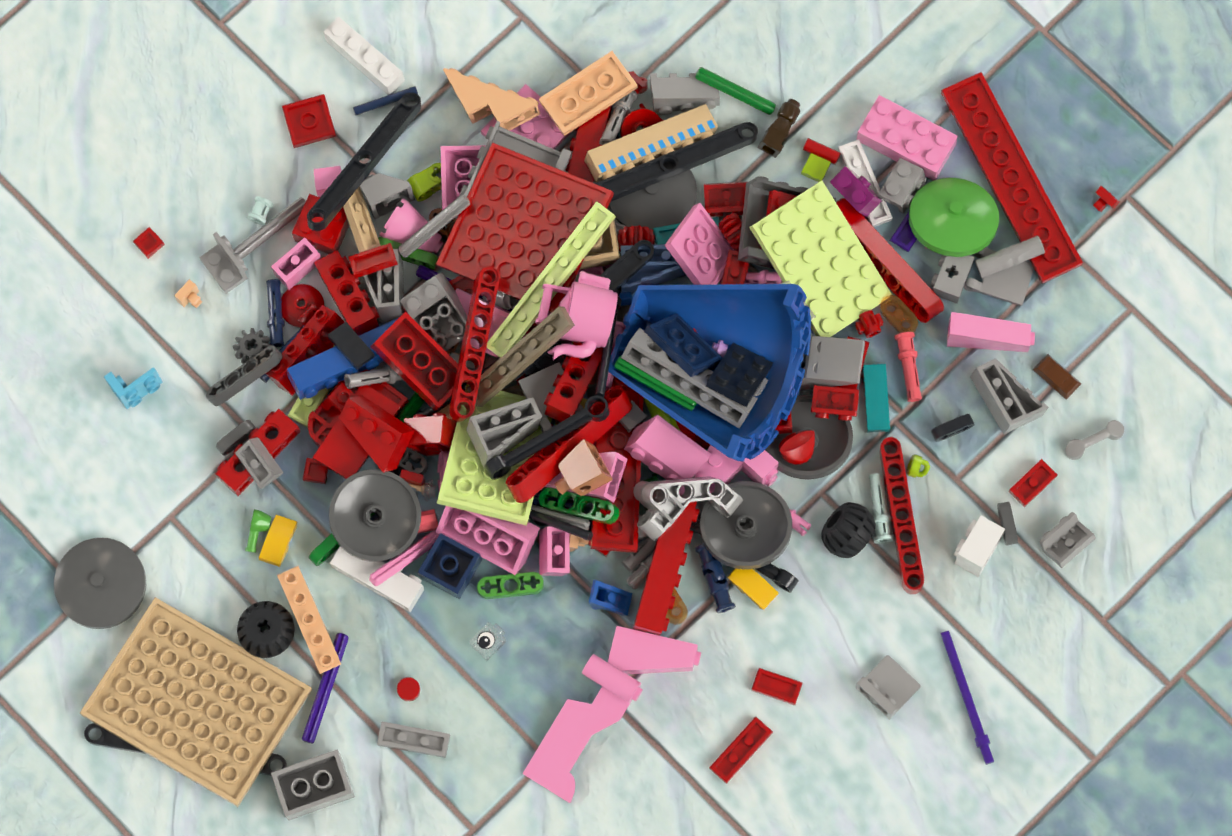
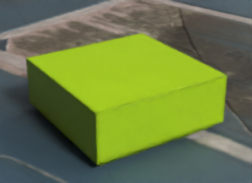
M811 153L801 175L817 182L823 181L831 162Z

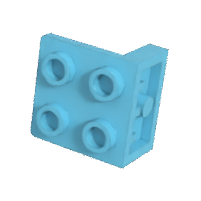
M154 367L128 386L120 375L115 377L112 372H109L104 376L106 382L126 409L137 406L145 395L156 392L160 388V384L163 383Z

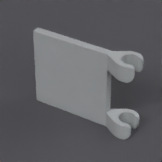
M986 247L975 253L974 256L983 258L996 251ZM1024 261L984 277L982 283L973 278H968L964 289L1022 306L1034 268L1030 262Z
M559 362L518 381L526 399L533 397L542 415L539 425L542 433L552 428L547 419L549 416L544 414L547 407L544 405V401L549 392H554L556 387H553V383L557 375H562L564 372ZM561 394L565 398H570L567 394ZM581 404L579 405L576 413L583 409Z

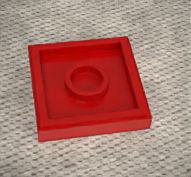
M324 94L282 106L294 148L336 137Z

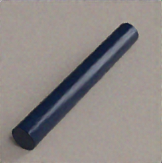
M416 86L355 106L353 110L355 115H359L397 102L407 93L418 94Z

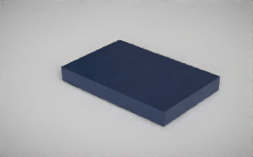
M677 313L648 325L644 331L690 377L718 365L722 360V357Z

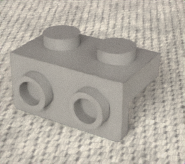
M900 158L879 191L878 197L897 206L899 212L904 214L907 208L910 209L912 199L917 191L925 185L924 169Z
M1071 512L1068 516L1063 517L1059 524L1051 531L1046 532L1039 542L1043 552L1063 568L1096 538L1094 533L1079 522L1077 515Z

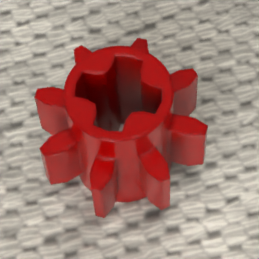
M869 310L859 315L855 327L859 335L865 334L866 338H871L882 331L880 327L883 326L884 322L880 313L874 315L873 311Z

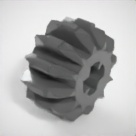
M251 328L250 334L242 330L243 338H235L238 344L233 345V349L237 351L235 357L241 359V363L244 364L259 352L271 346L267 344L270 339L268 336L263 337L264 333L262 330L255 333L254 328ZM254 345H256V349L251 348L249 351V346L253 347Z

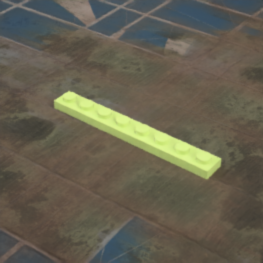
M598 202L593 205L487 342L486 348L501 358L522 339L538 318L544 291L542 288L543 284L563 286L616 216ZM554 291L552 292L551 300L553 299V297L556 295L557 292H554Z

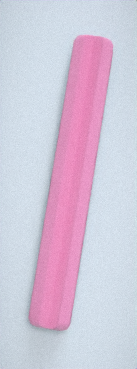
M433 530L370 574L369 581L374 586H378L429 551L439 534L436 533V530Z

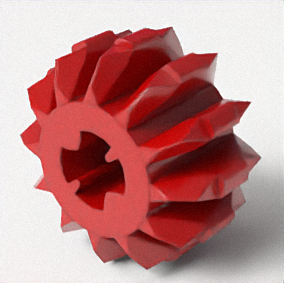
M732 213L719 222V229L735 251H739L742 220L736 213Z
M632 225L631 227L625 226L623 229L618 230L617 239L620 252L621 246L635 245L640 240H648L654 245L653 230L646 226Z

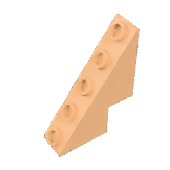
M453 68L443 69L472 124L493 114L496 122H500L499 127L510 131L540 115L539 103L531 97L524 98L512 90H502L494 83L489 82L486 84L475 76L469 75L468 77L462 75Z
M299 566L278 574V579L319 673L321 674L341 665L330 635Z

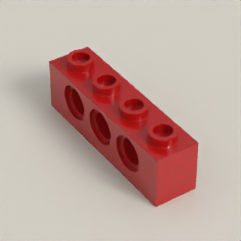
M338 250L315 261L316 269L345 322L348 323L356 334L360 336L379 327L377 319L380 316L374 306L369 307L367 302L370 301V298L365 289L360 291L358 287L361 285L358 278L355 279L354 274L350 273L351 265L347 257H341Z
M322 305L282 352V359L279 364L265 374L280 389L293 396L295 390L288 378L287 368L333 348L334 344L328 338V334L344 323L343 319L335 311Z
M573 342V345H582L581 343ZM596 347L590 356L585 357L587 361H582L572 356L566 357L562 368L565 370L562 375H557L553 383V387L556 388L553 393H548L544 401V405L547 406L545 415L562 422L576 413L601 362L603 347ZM571 375H574V376L578 377L579 379H578V380H575V379H572L570 376H571ZM561 394H567L570 398H565Z
M280 409L269 413L264 420L265 423L260 428H255L249 435V439L259 438L273 459L301 432L298 425ZM270 431L278 432L277 437L274 439H268L267 435ZM243 444L235 448L233 451L234 455L228 461L224 460L218 466L216 472L218 479L237 496L254 481L247 469L242 472L235 471L236 466L242 463L235 452Z

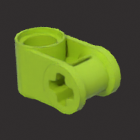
M434 163L423 171L412 175L407 180L418 202L428 199L442 189L441 178L436 176L438 173L441 174V163Z

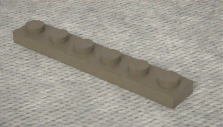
M559 306L481 375L475 404L477 407H483L575 326L565 307ZM470 386L467 387L469 393L471 391Z

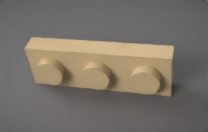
M359 186L343 208L359 253L381 245Z

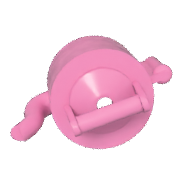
M581 271L578 282L573 281L571 288L543 284L542 301L535 323L540 324L548 317L552 292L565 293L566 296L559 306L565 307L575 326L560 339L582 344H561L555 346L547 352L553 355V360L563 354L575 358H585L590 356L596 347L604 348L606 346L613 325L618 298L616 292L609 290V278Z

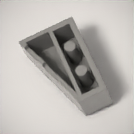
M650 73L653 110L660 115H668L672 111L680 110L681 112H687L704 104L707 105L709 110L714 109L716 106H720L719 90L695 78L696 73H690L689 77H677V73H670L669 77L657 78V73Z
M393 249L398 265L363 276L382 322L395 320L404 313V306L400 302L404 298L403 261L398 249Z
M996 358L976 367L970 376L1003 435L1042 417L1049 408L1045 403L1037 400L1032 395V391L1024 388L1016 380V377Z
M533 397L470 417L467 432L483 467L490 459L498 455H504L538 430L542 415Z

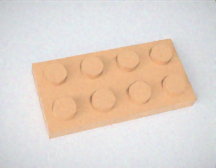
M611 51L539 98V102L565 136L638 87L614 52Z

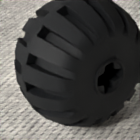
M847 502L839 506L827 519L821 532V539L830 553L841 558H851L863 550L870 541L876 524L872 514L866 507L858 503Z
M271 601L257 602L249 606L240 616L237 625V635L242 647L251 655L260 658H271L284 652L291 644L295 632L293 618L288 610L282 605ZM267 623L270 629L262 633L260 627Z

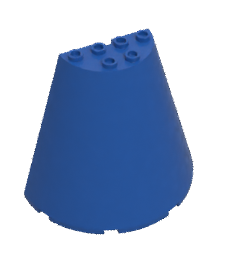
M796 284L638 285L637 291L632 295L630 309L623 319V324L626 326L622 334H618L615 339V347L610 357L608 372L727 457L742 462L745 458L751 460L760 455L779 433L775 430L781 419L787 420L798 396L805 374V369L801 368L804 359L803 354L809 355L811 340L810 308L804 305L807 297L803 289ZM677 313L692 329L695 328L697 333L711 347L713 343H718L719 340H722L724 344L728 345V351L732 343H735L773 362V366L766 376L768 382L762 393L754 396L758 399L740 429L699 404L692 411H689L616 369L614 366L617 359L623 355L628 343L637 330L641 328L645 331L648 325ZM718 365L710 368L709 370L714 372Z

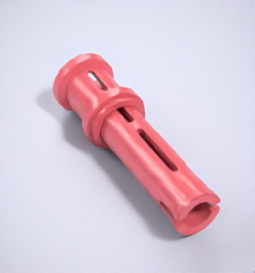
M914 332L899 333L894 337L898 342L899 348L897 356L902 361L907 401L916 402L922 400L916 367L918 352L915 351L913 342L915 334Z

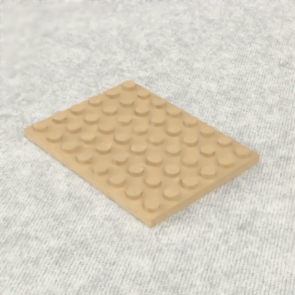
M155 597L80 714L238 807L312 691V688L265 660L251 655L244 648Z

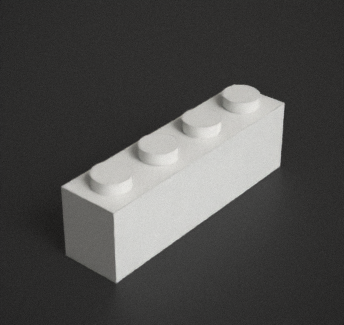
M339 16L323 32L327 43L387 95L393 94L405 81L403 72Z
M339 547L330 562L333 569L408 612L412 611L424 591V587L421 584L422 580L412 574L409 577L401 573L402 569L380 585L374 586L369 581L370 574L385 565V563L382 561L369 562L360 560L348 554L341 547Z

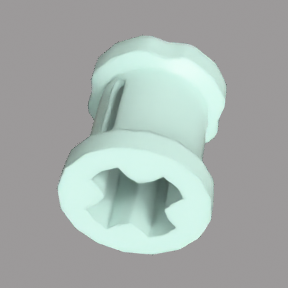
M256 196L254 207L251 213L247 215V218L256 224L265 225L267 222L265 220L266 216L274 204L268 199Z

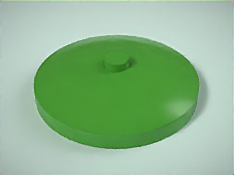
M942 178L924 185L915 194L909 210V224L915 237L926 248L945 256L963 257L978 253L992 242L999 225V211L992 196L976 183L960 178Z

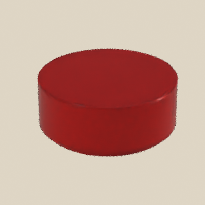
M403 678L397 685V693L404 701H413L420 695V685L414 678Z

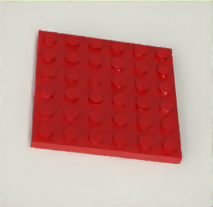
M492 142L467 196L470 205L458 215L436 265L472 281H475L476 275L484 267H495L500 274L497 291L521 300L593 205L598 202L607 209L614 192ZM583 260L562 287L571 288ZM483 274L484 281L492 283L491 276ZM556 293L550 302L549 313H552L559 307L560 302L566 296L565 293Z

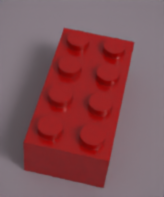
M405 311L370 347L435 411L453 394L458 363Z

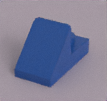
M593 580L588 603L595 610L605 609L622 616H627L633 593Z

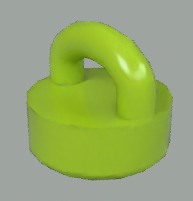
M914 454L909 460L906 474L913 478L923 477L929 472L930 464L927 460L922 459V456ZM921 465H924L923 471L919 472Z

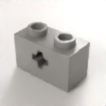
M942 255L938 264L941 267L940 273L934 274L930 286L934 287L933 291L935 294L943 299L958 303L975 257L971 255L963 257ZM950 272H954V275H953L952 278H949V277H948V275L950 274Z

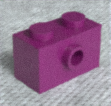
M846 166L830 181L843 197L859 213L866 217L882 202L869 188L871 183L864 176L861 175L859 177Z

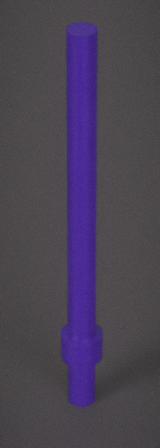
M942 632L941 637L976 736L974 739L976 746L981 750L985 765L994 762L989 748L991 743L988 735L984 733L950 632Z

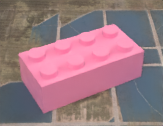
M880 95L857 134V140L859 139L860 143L896 162L902 158L923 168L925 177L933 181L940 174L956 146L958 138L957 135Z
M445 506L436 533H442L479 553L482 558L516 575L526 563L540 528L530 522L526 526Z

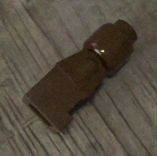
M789 99L782 104L777 113L778 118L765 131L757 148L774 158L780 154L784 147L782 142L788 136L791 125L796 122L800 114V103L798 101Z

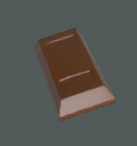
M1049 354L1033 369L1035 373L1066 400L1082 384Z

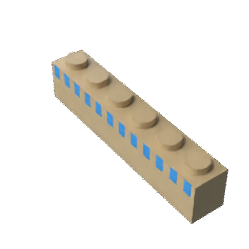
M704 104L589 150L585 157V163L597 183L715 134L718 126L707 105Z

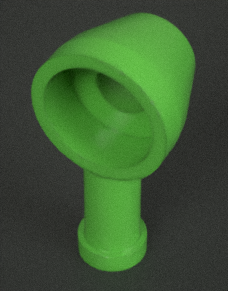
M254 509L247 548H245L247 552L256 553L259 532L269 531L271 516L260 510Z

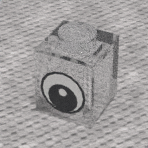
M488 622L469 643L488 661L506 643V639L503 636L505 632L499 625L495 624L493 626Z

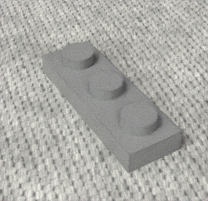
M381 722L377 745L446 758L450 734Z

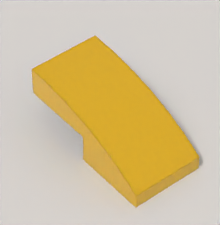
M279 515L275 516L259 556L260 561L278 567L281 566L288 552L289 543L297 528V521Z
M735 568L727 577L729 581L762 610L779 594L753 569Z

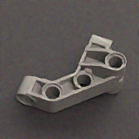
M713 477L653 482L641 481L635 485L633 491L635 498L648 509L638 521L637 526L653 541L660 537L674 523L690 502L708 500L719 513L729 518L743 501L742 497L727 484ZM712 483H714L715 490L714 492L710 493L709 487ZM683 485L685 492L680 496L679 489Z

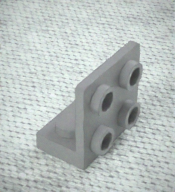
M215 232L213 236L218 245L199 258L225 294H227L248 279L245 274L247 268L240 255L234 252L231 247L232 245L225 235L220 237Z
M886 655L865 678L862 677L856 684V689L889 720L921 687L889 655Z

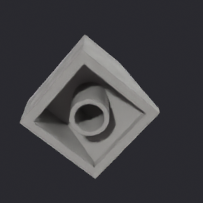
M384 174L368 175L360 185L364 200L374 219L395 210L397 206H403L404 204L400 202L403 198L408 202L415 200L408 181Z

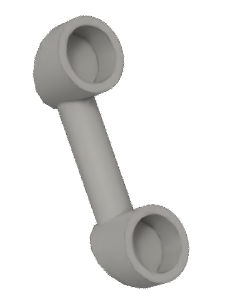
M1112 420L1105 429L1083 440H1071L1065 448L1066 456L1071 460H1078L1082 457L1085 448L1106 438L1111 440L1120 439L1124 434V426L1119 421Z

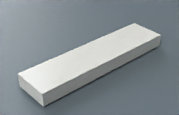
M858 139L839 146L838 150L841 153L840 155L845 166L853 170L859 177L861 175L864 176L871 183L869 188L878 196L881 189L860 140ZM884 200L867 216L869 223L873 227L893 219Z

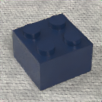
M440 533L421 565L418 575L422 580L460 600L479 567L482 558L479 553Z

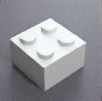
M982 515L978 521L973 519L965 535L968 538L966 540L962 538L954 553V556L957 557L955 564L979 577L1000 542L1005 528Z

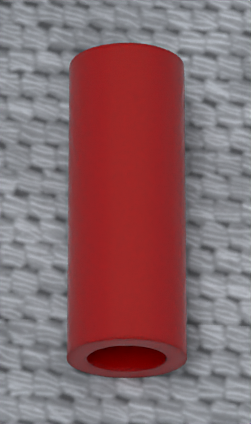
M810 138L807 139L803 148L804 151L828 160L836 165L841 154Z

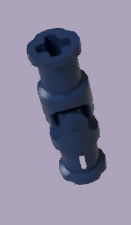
M704 544L695 547V552L699 554L702 563L701 570L705 576L709 593L713 595L717 606L715 609L716 613H723L734 609L736 606L730 598L728 592L730 588L721 562L709 553Z

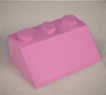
M485 145L441 146L442 210L460 196L464 185H469L471 178H468L472 166L478 165L480 160L477 158L481 146L485 147Z
M659 415L635 427L624 448L634 459L640 460L652 472L658 473L666 480L692 478L711 455V453Z

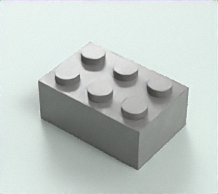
M338 750L271 773L285 817L288 820L355 797Z

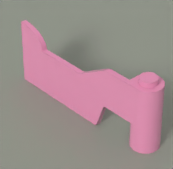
M595 654L586 663L582 674L602 686L592 704L567 699L523 772L525 776L569 803L572 801L575 793V779L570 771L588 741L597 732L620 721L632 700L637 701L643 691L640 688L641 683Z

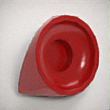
M802 430L786 436L779 444L782 458L791 464L807 462L814 453V431Z

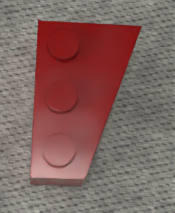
M362 395L348 398L339 416V419L383 473L397 469L415 432L414 429Z

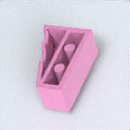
M710 445L708 452L711 455L698 470L694 478L713 477L722 480L728 485L742 471V461L733 460ZM712 483L709 487L710 493L714 492L715 490L714 483Z

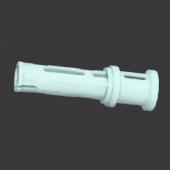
M882 473L869 475L874 512L873 518L876 524L875 538L873 539L875 544H886L894 541V536L891 535L890 529L892 518L887 514L884 476Z

